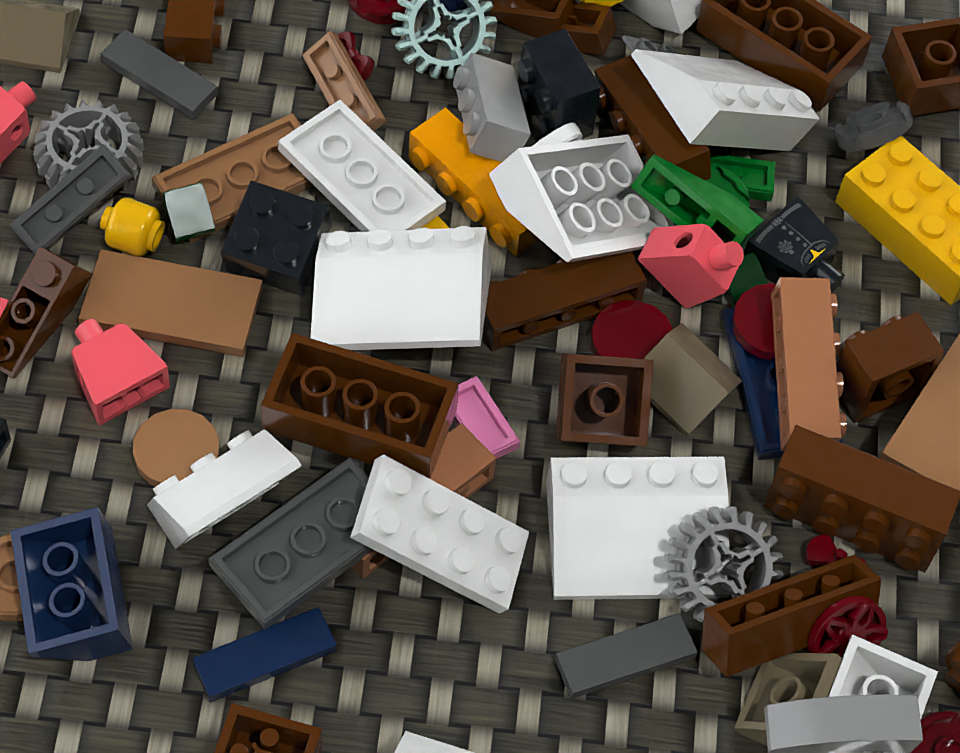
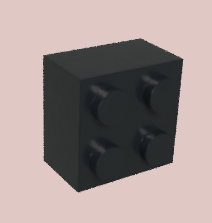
M566 29L522 43L521 59L517 63L519 72L518 86L523 106L526 107L531 116L532 125L537 136L544 138L554 130L571 122L575 123L583 135L582 139L593 135L601 86Z
M251 180L220 253L226 272L263 280V284L303 297L315 268L321 234L329 233L332 226L329 205Z

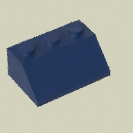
M98 507L10 530L27 649L30 657L92 661L133 650L113 529Z

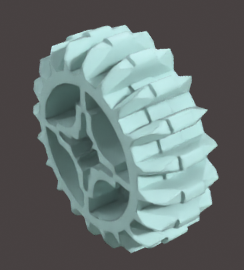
M397 0V3L406 7L404 14L393 12L392 18L403 21V27H394L391 29V33L395 36L404 35L405 39L396 43L395 47L398 51L410 48V51L403 58L407 64L419 58L415 69L417 72L423 73L430 64V77L437 79L443 67L445 77L453 79L454 66H457V69L460 65L464 66L470 53L476 54L478 50L485 54L490 53L491 49L483 45L482 42L484 38L490 40L496 38V33L486 31V25L497 23L496 17H484V12L489 11L493 7L492 2L485 1L479 4V0H463L469 8L450 13L439 0ZM427 1L428 6L426 7L429 12V20L426 25L418 29V32H415L414 23L417 12L423 3ZM440 14L443 15L444 19L455 20L447 27L448 37H445V33L433 32L441 25ZM473 19L471 38L461 50L460 31L462 27L469 24L470 20ZM439 39L444 47L448 49L451 56L446 58L431 57L424 52L419 44Z

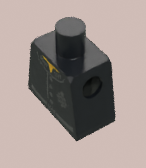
M798 196L747 240L744 256L754 252L766 279L777 284L780 277L830 278L832 293L845 276V274L831 264L839 246L838 238Z

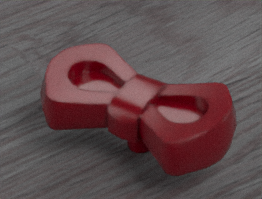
M350 31L338 33L337 35L364 81L367 80L372 74L375 61L370 56L361 55V52L356 49V36Z
M826 534L812 538L805 548V560L809 566H824L849 557L843 549H837L830 536Z

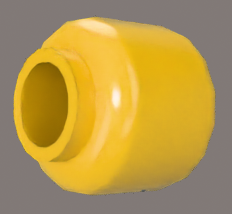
M122 198L114 207H106L101 217L100 229L105 230V241L110 248L128 255L142 257L148 251L155 252L164 233L165 222L160 220V213L157 208L132 198Z

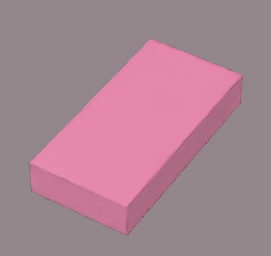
M475 376L459 384L457 411L453 418L456 427L462 423L497 459L518 449L520 440L479 378Z

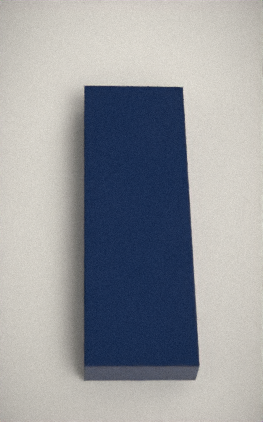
M317 607L272 625L266 630L262 629L195 656L192 659L211 703L337 651V644L320 608Z

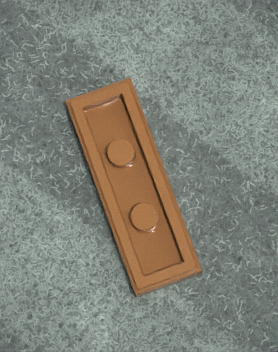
M329 31L302 54L330 106L341 100L373 132L386 122L380 108L337 34Z

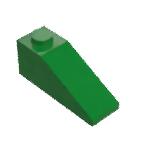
M655 154L649 159L630 186L677 226L692 224L708 225L724 243L735 241L741 245L742 249L745 247L747 240L754 235L764 221L734 195Z

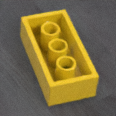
M899 136L895 140L884 144L844 175L835 203L946 302L953 305L960 299V186L904 137Z

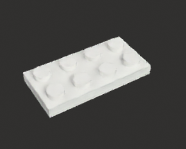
M338 100L278 141V150L361 232L378 229L388 231L414 230L423 227L446 209V200L341 100Z
M382 455L374 460L350 538L497 613H502L508 610L529 531L399 462Z

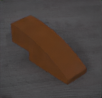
M494 0L493 7L489 10L490 15L496 17L497 20L534 38L566 29L579 52L604 56L617 29L611 6L576 3L575 0Z

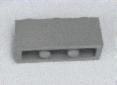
M470 53L465 65L458 67L453 80V87L457 91L459 100L458 110L461 111L464 123L463 133L467 137L470 153L503 162L518 148H523L531 135L515 70L512 65Z

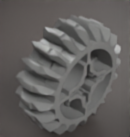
M82 99L79 107L72 108L66 103L64 113L52 110L51 121H42L41 132L35 133L34 161L37 163L39 175H41L42 179H46V184L50 189L102 144L109 148L133 176L129 180H136L137 169L142 168L144 144L140 136L139 127L136 122H131L128 112L119 113L115 104L105 109L100 100L94 106H87ZM109 139L120 146L119 150L111 147V143L108 142ZM60 151L67 153V158L70 159L68 162H65L58 156ZM128 182L122 185L119 189L126 191Z
M727 506L723 515L719 507H709L707 518L701 512L693 513L692 521L695 528L681 522L678 528L685 536L683 540L670 537L668 541L671 546L678 548L676 555L665 554L663 557L665 562L675 564V570L667 571L663 575L665 580L678 581V584L669 590L670 596L674 598L684 596L679 608L685 612L694 609L693 618L699 622L704 621L705 608L722 603L712 602L700 592L699 587L719 583L723 591L729 592L733 599L769 586L771 578L779 579L784 576L781 570L773 569V562H779L783 559L782 553L770 552L769 550L777 543L778 539L776 536L768 535L762 537L767 529V524L764 521H758L752 525L753 513L743 511L738 517L737 508ZM725 529L732 530L739 534L748 545L743 548L735 547L729 550L724 541H719L714 533ZM700 545L704 554L703 562L697 569L692 571L693 558ZM720 558L730 560V563L725 566L726 575L716 573L717 569L722 566ZM754 562L753 574L748 586H746L743 578L744 571L749 564Z

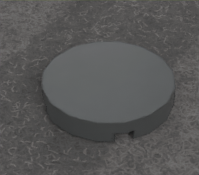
M898 101L897 107H891L889 102H879L849 114L845 118L846 125L843 127L839 123L836 125L834 136L838 147L842 150H868L893 141L907 132L913 125V116L910 107L903 102Z

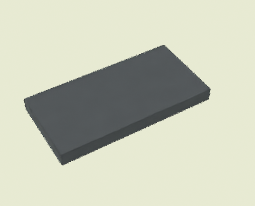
M351 457L209 558V566L265 630L373 551L372 548L350 538L369 477Z

